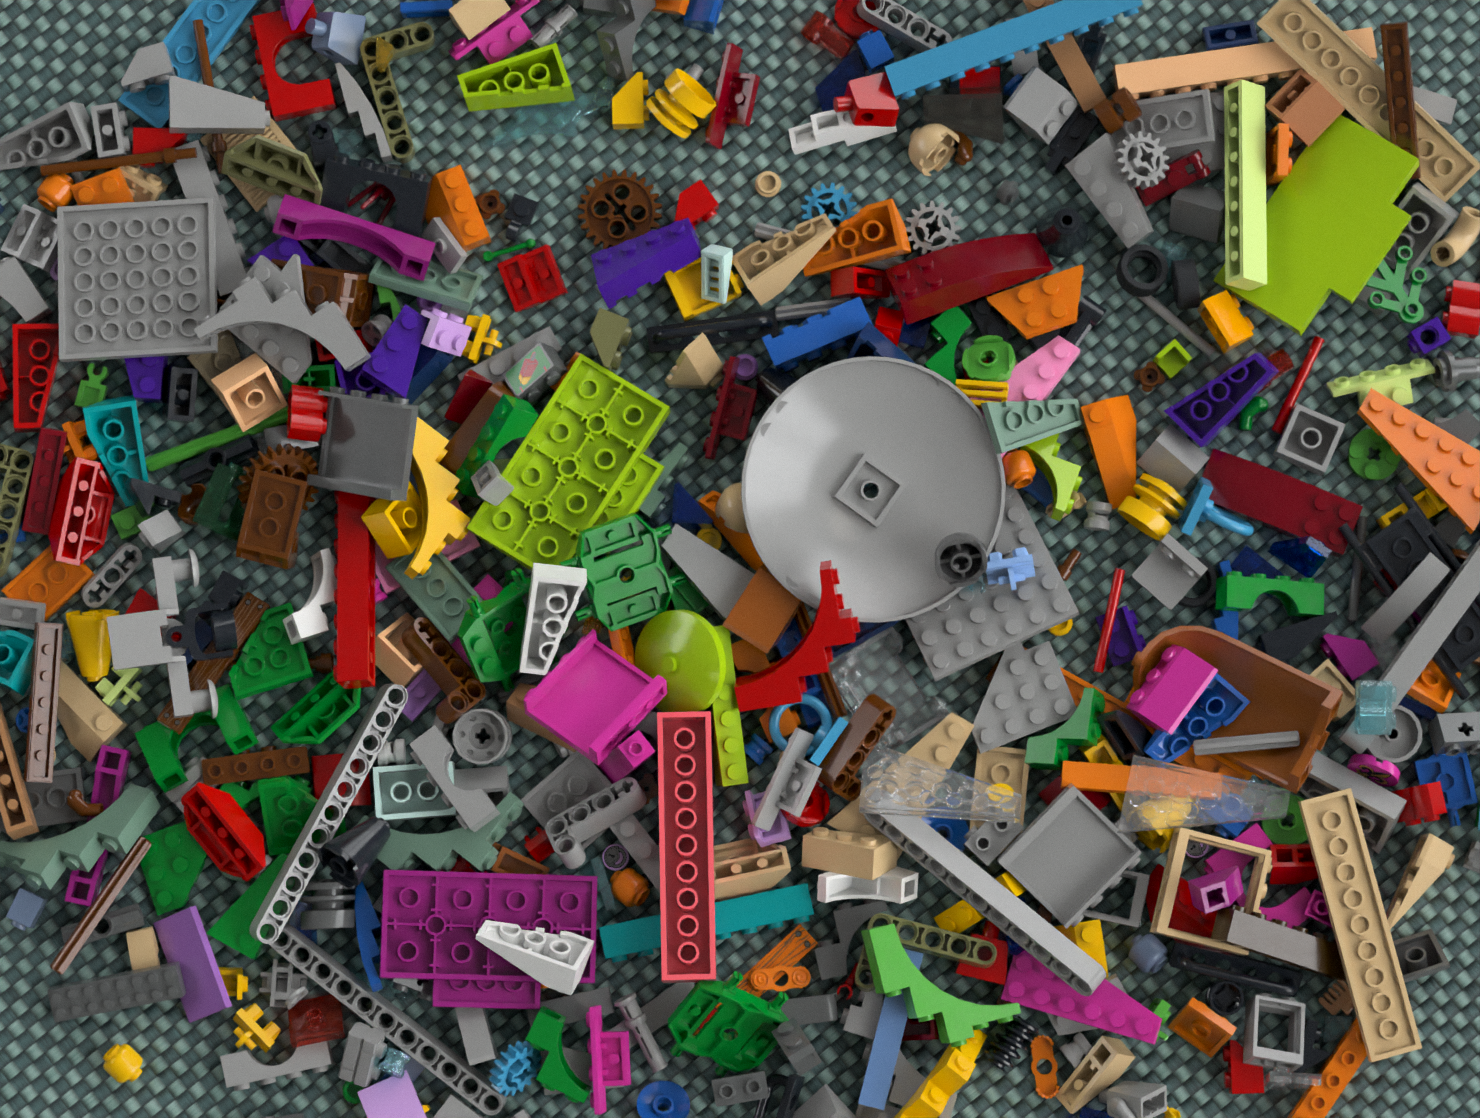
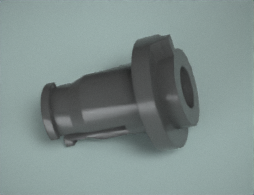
M1443 350L1433 360L1432 365L1435 368L1433 379L1443 392L1455 391L1457 384L1462 381L1480 378V356L1460 358L1454 357L1450 350Z

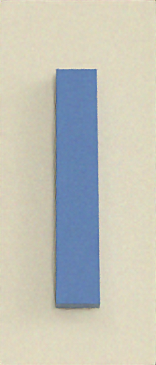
M904 949L911 962L920 970L923 953ZM903 992L892 997H886L885 994L858 1104L881 1110L885 1108L908 1017Z

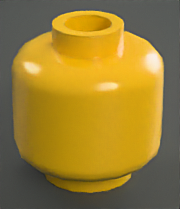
M117 1043L103 1056L105 1061L103 1064L104 1070L118 1083H124L127 1080L133 1082L142 1073L140 1067L143 1058L128 1044L119 1045Z

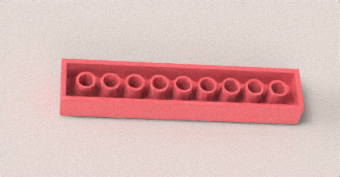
M711 711L657 712L662 982L716 981Z

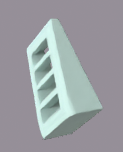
M710 244L701 250V299L721 304L727 302L733 258L732 248ZM712 277L719 278V281L713 280ZM710 287L719 288V292L710 290Z

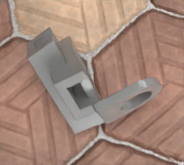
M273 959V972L260 973L263 979L262 988H259V992L264 995H271L270 1007H283L290 1010L309 993L306 989L308 976L306 974H294V965L291 962L278 963L277 959Z

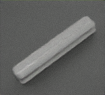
M840 298L780 306L775 308V315L777 321L812 317L818 314L827 315V310L851 299Z

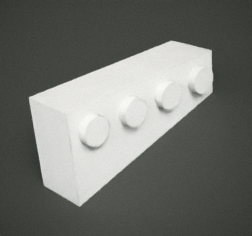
M533 563L520 652L521 673L547 674L563 633L565 634L570 617L578 604L581 592L586 586L587 569Z

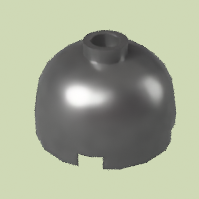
M959 532L950 534L939 542L935 550L934 566L940 579L943 578L949 582L951 586L966 587L975 584L983 572L985 573L987 570L988 558L982 542L971 534Z

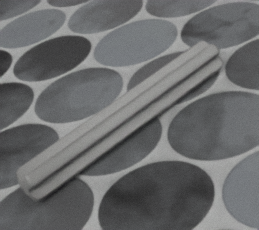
M1298 731L1198 739L1194 740L1193 747L1195 755L1199 756L1297 747L1300 745Z

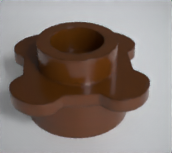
M492 189L490 192L476 197L475 201L481 208L482 218L490 219L491 215L496 213L502 214L505 211V205L499 199L500 193L498 190ZM489 202L493 203L491 207L488 206Z
M1152 361L1148 362L1143 369H1138L1134 372V378L1139 380L1142 390L1147 393L1151 392L1154 386L1157 384L1161 385L1165 381V376L1160 373L1157 364ZM1147 375H1151L1152 378L1148 379Z
M649 773L645 774L643 779L637 783L646 795L647 801L645 805H647L652 798L659 796L658 786L654 782V776ZM645 787H649L648 792L644 791Z

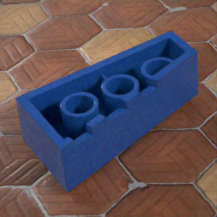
M857 297L826 311L827 315L825 316L818 314L809 317L802 322L803 326L798 327V325L785 327L778 333L779 336L772 338L771 334L762 337L774 366L779 371L784 370L787 373L798 368V363L803 360L814 361L822 357V352L832 348L835 351L846 346L847 340L854 337L857 340L868 321L872 324L862 299Z

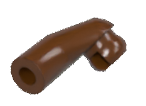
M956 126L953 131L959 136L960 140L959 143L955 140V143L958 145V154L955 155L954 159L957 164L964 166L973 158V143Z
M71 790L66 798L67 805L81 817L98 816L104 812L102 803H86L82 799L83 794L80 790Z

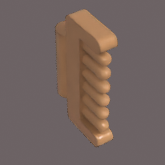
M1337 980L1345 991L1337 983H1334L1333 988L1340 996L1332 988H1329L1328 992L1336 1000L1325 992L1323 996L1331 1005L1323 997L1318 998V1002L1332 1016L1336 1015L1340 1010L1348 1015L1354 1009L1349 987L1344 981Z

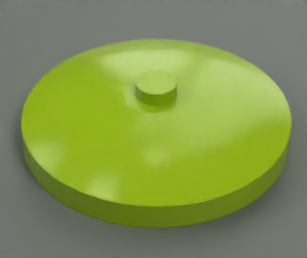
M671 610L656 615L643 628L636 645L635 667L652 679L657 675L666 679L667 695L655 706L663 712H697L707 709L721 692L726 674V658L720 637L705 618L689 610Z

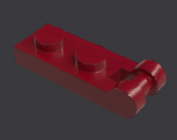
M1199 149L1168 163L1169 170L1163 172L1166 177L1158 181L1157 185L1149 186L1144 190L1141 189L1140 185L1136 187L1145 206L1164 198L1196 180L1203 179L1211 173L1208 165H1204L1201 159L1203 156ZM1192 164L1195 170L1188 173L1185 166Z

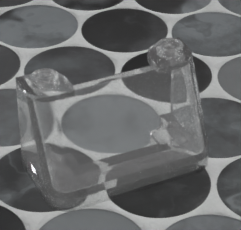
M893 626L857 646L829 666L840 696L853 715L864 699L870 694H877L896 708L894 720L875 746V749L884 756L895 751L950 714L945 702L941 698L934 695L926 698L898 655L903 649V639L894 630Z

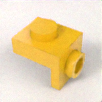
M218 967L228 996H237V1000H242V992H248V976H243V968Z

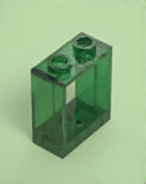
M231 462L229 466L217 464L192 520L236 542L239 539L245 510L241 506L242 502L237 498L226 524L217 520L234 480L240 481L239 476L247 474L243 473L244 469Z

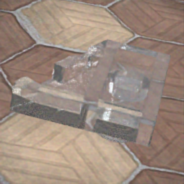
M1274 1067L1273 1071H1269L1264 1077V1089L1290 1091L1308 1088V1085L1321 1086L1322 1074L1290 1072V1068Z

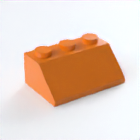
M461 164L435 174L432 178L426 212L428 225L433 218L440 217L465 252L490 243L489 233Z

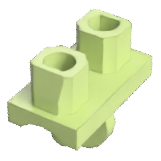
M138 667L114 671L121 677L116 685H113L104 677L95 687L104 698L102 701L112 707L120 696L126 692L120 700L124 705H127L132 698L139 702L142 698L137 692L143 685L136 681L131 688L129 686L143 670Z

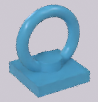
M1200 476L1188 505L1179 520L1178 525L1181 532L1191 536L1198 520L1203 523L1209 520L1235 533L1245 536L1252 535L1254 528L1251 524L1213 505L1214 501L1209 499L1213 490L1211 481Z
M803 693L802 702L774 706L769 718V732L773 742L783 752L788 745L779 728L783 712L795 704H806L817 711L821 719V726L814 734V738L805 755L809 756L807 761L816 766H819L849 723L841 717L832 723L831 715L824 703L809 694Z

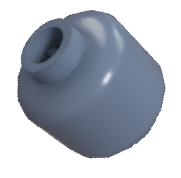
M1139 934L1129 943L1131 947L1128 955L1129 959L1144 973H1156L1168 961L1166 957L1168 953L1167 947L1153 934L1144 936Z

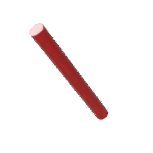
M1314 337L1271 429L1273 432L1281 434L1324 343L1323 338Z
M1115 568L1093 672H1104L1125 574L1123 569Z

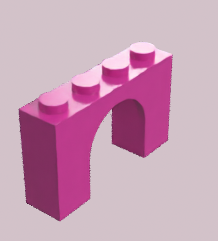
M1253 823L1235 839H1232V841L1267 849L1270 844H1273L1258 823ZM1220 848L1203 861L1206 865L1203 869L1208 875L1237 865L1242 877L1244 868L1255 857ZM1301 887L1277 906L1271 908L1259 906V910H1261V914L1267 915V921L1271 922L1272 919L1288 922L1287 927L1292 929L1293 925L1298 926L1309 918L1303 913L1311 894L1306 887ZM1244 892L1234 901L1235 905L1244 907L1246 901Z

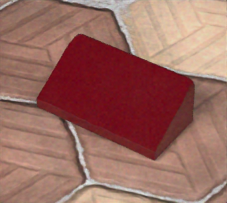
M470 369L464 375L444 418L463 424L493 382Z

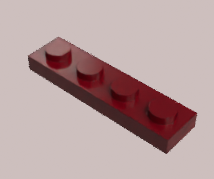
M42 426L40 428L22 531L48 535L67 431Z

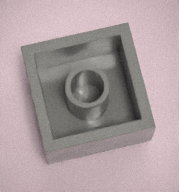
M1297 403L1291 411L1273 456L1322 476L1327 470L1346 424Z

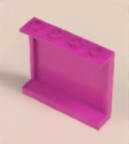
M593 629L587 636L584 635L579 639L576 647L570 653L562 656L559 664L543 676L541 683L535 689L532 688L526 693L523 700L525 714L593 763L599 765L667 695L666 679L660 675L652 679L599 642L596 631Z

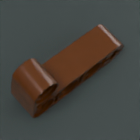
M502 380L494 383L488 389L444 448L448 452L439 464L453 475L461 467L468 455L469 449L475 443L482 427L488 421L502 395L506 394L515 397L510 387Z
M419 617L402 633L404 645L447 696L436 707L438 718L446 724L454 723L483 699L486 693L484 685L476 679L473 671L429 619Z
M877 694L867 696L818 767L822 768V771L817 780L848 801L857 799L861 795L864 786L863 782L855 777V774L894 720L896 708Z

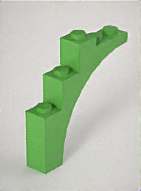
M885 924L861 931L876 994L885 993L886 997H892L903 992L909 1019L918 1018L919 1022L935 1019L941 1043H950L951 1047L967 1044L966 1039L975 1037L973 1030L989 1027L988 1022L997 1020L998 1024L1014 1020L1013 1015L1021 1013L1019 1003L979 1005L960 1000L940 990L926 979L911 962L900 942L894 924Z

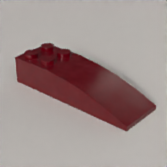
M1035 233L983 238L956 244L885 269L890 292L906 324L909 325L1054 270L1037 235Z
M1214 448L1202 474V477L1210 480L1213 486L1209 499L1214 501V506L1338 558L1344 554L1348 542L1338 528L1347 523L1353 531L1363 508L1359 504L1321 488Z

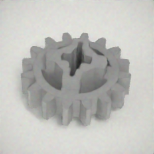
M1138 131L1135 134H1129L1122 141L1118 142L1119 149L1113 153L1118 159L1113 162V165L1120 167L1116 174H1123L1125 176L1123 183L1132 181V188L1140 185L1141 189L1144 190L1149 186L1157 185L1158 181L1166 177L1163 172L1169 170V166L1164 164V162L1170 158L1167 155H1163L1166 146L1159 147V138L1151 140V133L1143 136L1142 132Z
M930 201L929 207L920 203L919 212L916 209L911 210L914 218H906V223L911 225V227H906L907 234L911 235L908 237L909 243L914 242L912 249L914 252L918 249L922 250L921 256L927 252L953 246L952 241L958 242L960 239L955 234L961 231V226L955 225L959 221V217H951L953 208L944 210L943 202L940 203L939 207H935L934 201ZM934 213L933 216L930 218H921L926 214ZM942 217L947 220L950 230L944 227ZM935 220H937V231H935L931 238L928 239V228H930L932 224L934 225ZM915 229L921 232L924 238L923 243L918 239ZM938 240L945 241L940 245L932 246Z

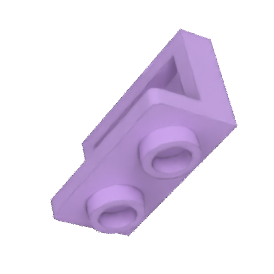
M433 308L432 312L422 309L421 315L430 318L421 344L461 357L472 327L463 324L464 318L449 313L448 315V313Z
M750 790L745 791L746 800L743 801V808L746 816H750L751 822L766 791L754 795ZM780 810L770 831L752 824L748 825L751 839L756 840L760 847L791 839L788 821Z

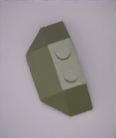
M256 135L224 153L221 173L281 197L287 194L320 205L323 188L306 153L260 135Z

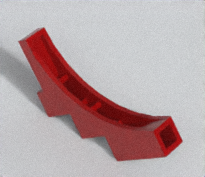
M831 560L820 563V603L814 621L804 638L789 654L774 665L757 673L736 678L734 689L739 712L802 702L803 692H807L804 676L829 672V665L833 662L831 646L856 642V633L860 632L858 616L853 617L851 608L845 609L843 594H838L836 587L837 584H840L839 572L837 568L833 569Z

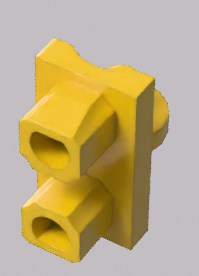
M485 314L482 317L467 316L465 324L472 327L471 332L476 333L474 342L467 340L462 355L467 357L471 363H478L483 345H486L483 354L491 356L493 348H502L503 344L496 340L499 331L491 329L489 338L486 337L492 321L490 319L491 316Z
M253 1003L245 1010L241 1008L233 1018L238 1025L233 1033L239 1038L235 1046L239 1049L245 1044L252 1051L258 1045L267 1053L275 1043L274 1041L281 1032V1029L272 1021L263 1029L256 1023L264 1014L256 1003Z

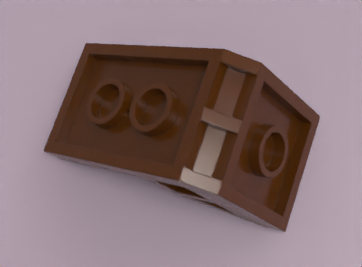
M276 258L271 259V262L281 270L288 262ZM301 264L305 303L312 314L316 313L315 308L328 301L329 303L335 302L338 304L352 327H362L364 323L370 320L376 285L368 282L370 273Z
M255 469L237 543L236 557L283 569L295 567L299 532L296 531L308 486L307 481Z

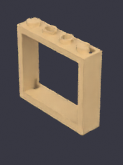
M1182 827L1174 828L1150 932L1237 955H1248L1249 951L1211 938L1168 928L1188 840L1255 857L1244 908H1246L1245 913L1250 915L1251 912L1261 913V910H1259L1260 901L1265 898L1267 892V884H1265L1266 875L1270 873L1273 866L1271 865L1272 851Z

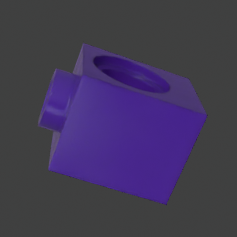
M1437 316L1411 331L1407 335L1409 339L1407 340V345L1413 354L1417 353L1421 358L1447 343L1451 337ZM1421 333H1429L1433 338L1432 344H1424L1420 338Z

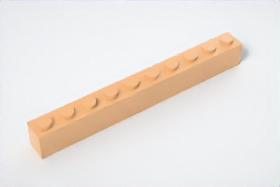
M1372 27L1343 31L1375 62L1377 52ZM1274 41L1114 65L1113 78L1116 91L1125 86L1137 101L1141 97L1150 96V98L1165 96L1168 93L1191 92V90L1195 89L1214 91L1217 89V86H1228L1239 80L1253 81L1255 84H1263L1268 82V79L1278 77L1279 81L1289 80L1302 67Z

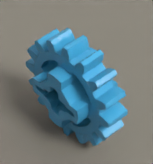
M821 183L820 191L812 188L811 193L813 196L805 195L804 197L808 205H801V210L807 212V214L801 216L802 221L813 218L812 208L820 216L825 213L823 208L828 210L830 207H833L834 214L830 213L828 218L832 224L836 223L838 226L844 220H848L857 214V212L851 211V209L857 207L856 202L849 201L852 198V193L843 194L844 186L836 190L834 183H831L830 188L827 189L824 183ZM832 195L829 199H820L822 196ZM841 200L846 206L847 214L840 210Z
M526 1040L523 1044L517 1041L515 1047L511 1044L508 1045L507 1052L501 1051V1058L493 1062L495 1063V1068L490 1069L492 1074L489 1078V1081L492 1083L491 1086L504 1096L508 1094L514 1096L516 1090L522 1092L524 1085L530 1086V1079L538 1075L536 1069L541 1067L539 1061L542 1059V1056L539 1054L540 1051L533 1048Z

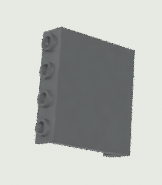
M330 386L329 391L319 390L318 394L328 396L325 419H327V429L322 439L318 475L308 474V485L386 500L406 501L419 406L408 404L409 399L393 397L392 401H388V395L372 393L371 397H366L367 392L351 390L350 394L345 393L346 388Z

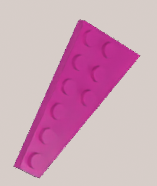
M1017 943L1001 996L1002 1000L1019 1003V1005L1155 1045L1162 1018L1106 979L1102 981L1092 995L1083 996Z

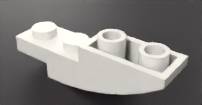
M835 110L810 115V123L788 129L792 150L795 155L845 140L847 146L897 132L896 124L895 127L855 126L852 123L849 112L836 113Z

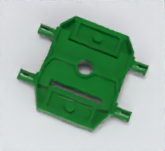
M633 512L579 532L575 556L559 562L560 566L587 569L585 588L590 604L588 607L574 611L578 622L592 616L594 619L600 620L612 632L666 611L673 594L672 587L686 583L683 572L668 577L662 563L658 538L672 534L668 523L657 528H651ZM642 540L643 544L595 561L593 559L595 556ZM630 568L632 571L631 577L626 581H621L619 578L621 570Z
M520 568L511 572L514 582L504 587L496 598L484 600L480 603L477 596H470L467 599L470 609L465 612L458 631V637L476 679L481 683L501 681L505 692H510L511 689L515 688L510 675L520 669V652L527 610L522 596L525 595L528 602L531 578H525ZM513 622L512 628L504 632L506 624ZM556 654L553 658L551 665L555 662H558V657Z
M734 971L725 982L699 980L668 1018V1027L677 1042L670 1049L671 1054L679 1057L685 1050L697 1056L710 1057L719 1065L715 1072L718 1076L721 1075V1077H724L729 1070L738 1073L758 1067L778 1043L771 1031L778 1028L781 1023L789 1020L780 1009L789 999L787 994L779 992L772 1002H768L736 987L743 980L742 974H737V971ZM719 1002L722 1003L709 1021L703 1025L700 1032L696 1036L692 1035ZM730 1028L736 1030V1031H732V1032H729V1033H725V1032H724V1030L730 1029Z

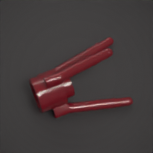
M374 182L350 199L348 208L374 190V193L366 199L360 208L362 210L365 209L377 197H380L383 201H386L388 198L389 201L376 224L382 225L396 199L389 188L379 182Z

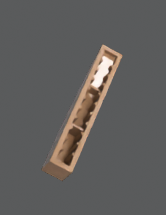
M1022 0L1029 13L1054 4L1053 0ZM1069 33L1064 35L1065 40L1050 45L1048 41L1046 44L1084 113H1087L1094 109L1093 106L1105 99L1106 96L1075 39Z

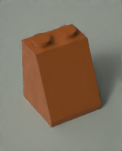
M762 564L722 626L765 653H768L779 643L801 606L802 601L786 590L773 577L767 567Z

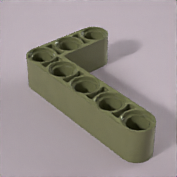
M425 22L414 23L368 37L363 40L360 46V52L390 151L394 159L400 163L411 161L415 155V148L389 61L432 48L435 43V35L432 27ZM421 31H426L430 34L429 38L422 42L416 39L417 34ZM395 39L405 41L400 49L391 47V43ZM371 46L380 48L379 53L372 57L366 54L367 49ZM377 71H385L387 76L384 80L377 81L373 78ZM385 95H392L395 98L394 102L387 106L381 104V99ZM398 119L402 121V125L397 130H391L388 128L390 121ZM407 144L409 151L403 155L397 154V146Z
M0 444V452L4 453V459L0 462V473L5 474L0 492V534H8V540L0 544V577L4 576L9 569L20 525L25 513L35 460L29 451ZM29 459L30 464L27 468H17L20 460ZM19 483L23 485L21 492L17 494L10 493V489L14 484ZM13 508L16 510L12 518H3V513L7 509Z
M884 913L875 914L870 919L867 928H873L877 921L894 924L904 948L979 968L992 966L997 956L996 947L989 941ZM902 928H910L914 932V937L910 940H904L900 937L899 932ZM928 935L938 936L940 944L936 947L928 946L925 942V938ZM956 941H960L965 944L966 950L962 954H956L952 951L951 945ZM863 943L855 973V983L861 991L870 992L875 989L874 982L870 985H864L859 979L862 973H871ZM982 948L990 950L992 954L991 959L988 961L980 960L977 956L978 950Z

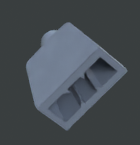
M321 12L317 14L316 19L310 18L307 21L305 30L313 35L311 45L313 50L335 63L340 62L343 66L358 65L366 16L341 12Z

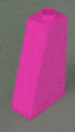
M638 730L617 746L598 767L609 781L614 784L628 776L656 753Z

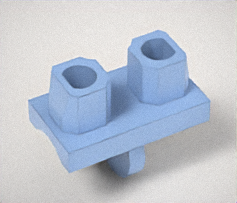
M1025 547L1014 549L1012 551L1013 557L1007 559L1002 558V553H990L986 570L988 585L1010 583L1011 591L1017 590L1016 582L1035 576L1032 554H1028Z

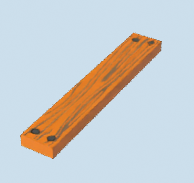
M799 924L743 976V980L736 987L760 997L767 990L756 991L749 987L747 977L752 969L773 968L777 965L793 967L818 943ZM779 970L773 975L774 983L785 974L784 971ZM719 1002L715 1007L718 1008L722 1003ZM697 1028L692 1035L696 1036L700 1030Z

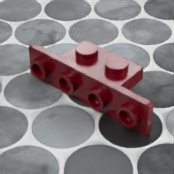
M727 43L726 49L722 54L721 72L716 81L717 90L714 99L716 107L711 111L710 122L705 131V142L715 149L722 148L727 125L750 127L760 77L756 74L739 73L743 50L733 43Z
M730 356L729 361L726 360L723 366L722 375L725 378L723 386H719L717 390L716 401L719 402L717 410L712 412L709 426L712 427L710 437H706L703 446V452H706L705 458L715 460L721 435L747 440L759 390L734 383L740 362L739 357Z

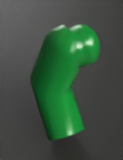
M1255 396L1240 411L1238 430L1251 431L1253 416L1258 412H1265L1268 408V401L1261 396Z

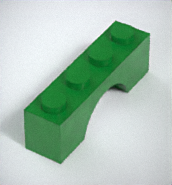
M503 394L495 405L488 421L482 427L478 438L469 449L468 455L455 474L460 479L457 487L464 495L482 499L477 494L471 477L488 460L494 462L497 452L507 442L527 436L539 416L528 401Z
M1230 571L1226 572V576L1216 578V610L1234 612L1249 610L1260 594L1267 593L1275 596L1282 602L1288 616L1314 618L1324 615V584L1314 583L1315 579L1299 578V581H1290V576H1275V579H1266V574H1250V577H1244L1242 572Z

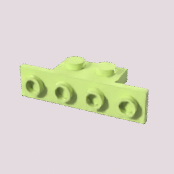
M1417 358L1407 364H1392L1382 370L1363 371L1359 375L1349 378L1338 377L1326 384L1333 397L1357 392L1359 408L1371 388L1400 405L1413 403L1410 379L1435 373V368L1428 359Z

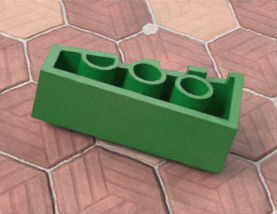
M281 853L206 934L251 959H257L265 943L252 938L250 925L288 855ZM299 861L301 867L305 865ZM293 876L289 877L286 881L287 890H291L295 886ZM281 900L273 904V912L275 914L282 910ZM264 924L260 928L261 937L269 934L268 924Z

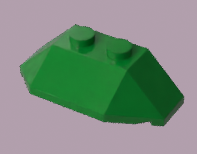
M332 671L270 728L283 743L321 744L360 708L361 688L344 689L335 681Z

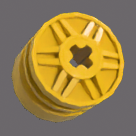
M677 68L664 81L670 93L659 88L655 91L656 97L651 96L646 101V104L664 127L685 139L691 134V129H695L698 126V122L693 114L702 119L706 118L716 107V102L698 81Z
M1143 473L1139 478L1142 485L1135 484L1133 490L1140 499L1127 496L1117 509V512L1138 530L1161 542L1172 528L1165 516L1178 519L1180 513L1175 508L1183 511L1188 503L1172 486L1161 479Z

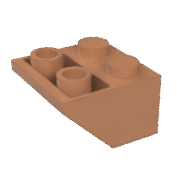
M1302 68L1265 105L1276 122L1289 124V132H1292L1296 138L1308 147L1345 110L1316 79Z

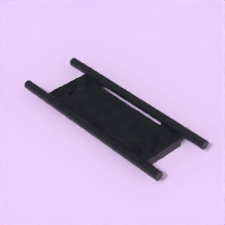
M1401 482L1393 489L1407 507V512L1363 544L1347 523L1341 525L1338 530L1387 598L1395 592V589L1381 571L1382 569L1386 571L1397 588L1430 552L1450 569L1440 583L1414 610L1422 621L1461 567V564ZM1480 592L1432 657L1434 663L1461 700L1466 699L1471 694L1455 673L1461 671L1480 657ZM1411 613L1405 620V623L1414 632L1419 625L1414 615Z

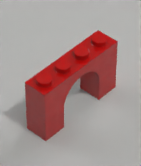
M314 3L311 4L296 30H291L289 21L284 22L281 10L252 16L254 24L249 25L252 39L258 41L259 49L255 50L257 64L263 65L264 74L260 75L263 90H268L269 99L265 100L266 108L270 110V115H273L276 122L337 109L332 83L329 78L305 84H292L283 80L276 72V57L285 44L296 39L313 36L306 32L305 25L310 18L316 19L317 11Z

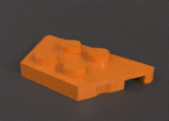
M1081 264L986 297L987 302L1010 325L1017 328L1018 332L1026 339L1076 323L1082 277L1084 275L1083 265Z

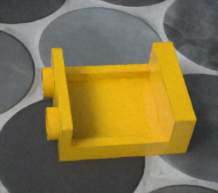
M701 257L674 273L667 271L663 274L684 322L723 305L701 299ZM732 270L726 303L741 297L742 292L740 289L744 288L739 274L733 275ZM712 277L713 280L719 281V278ZM710 287V290L719 292V288Z

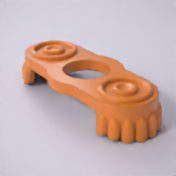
M777 965L773 968H755L749 972L747 977L749 987L756 991L773 989L782 992L790 988L803 989L811 980L809 970L801 965L798 967ZM779 970L784 971L788 977L786 984L783 986H778L773 981V975Z
M1038 1035L1033 1038L1030 1045L1032 1052L1031 1070L1035 1075L1036 1092H1038V1095H1041L1042 1098L1045 1097V1099H1051L1056 1096L1060 1088L1057 1085L1056 1077L1058 1065L1054 1058L1052 1047L1054 1042L1048 1036ZM1048 1059L1051 1062L1052 1069L1048 1074H1041L1037 1071L1036 1067L1039 1060Z

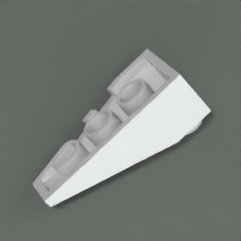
M485 920L476 934V940L544 986L572 995L581 980L594 945V940L567 931H560V935L544 933L545 928L536 927L535 931L521 929L517 924Z

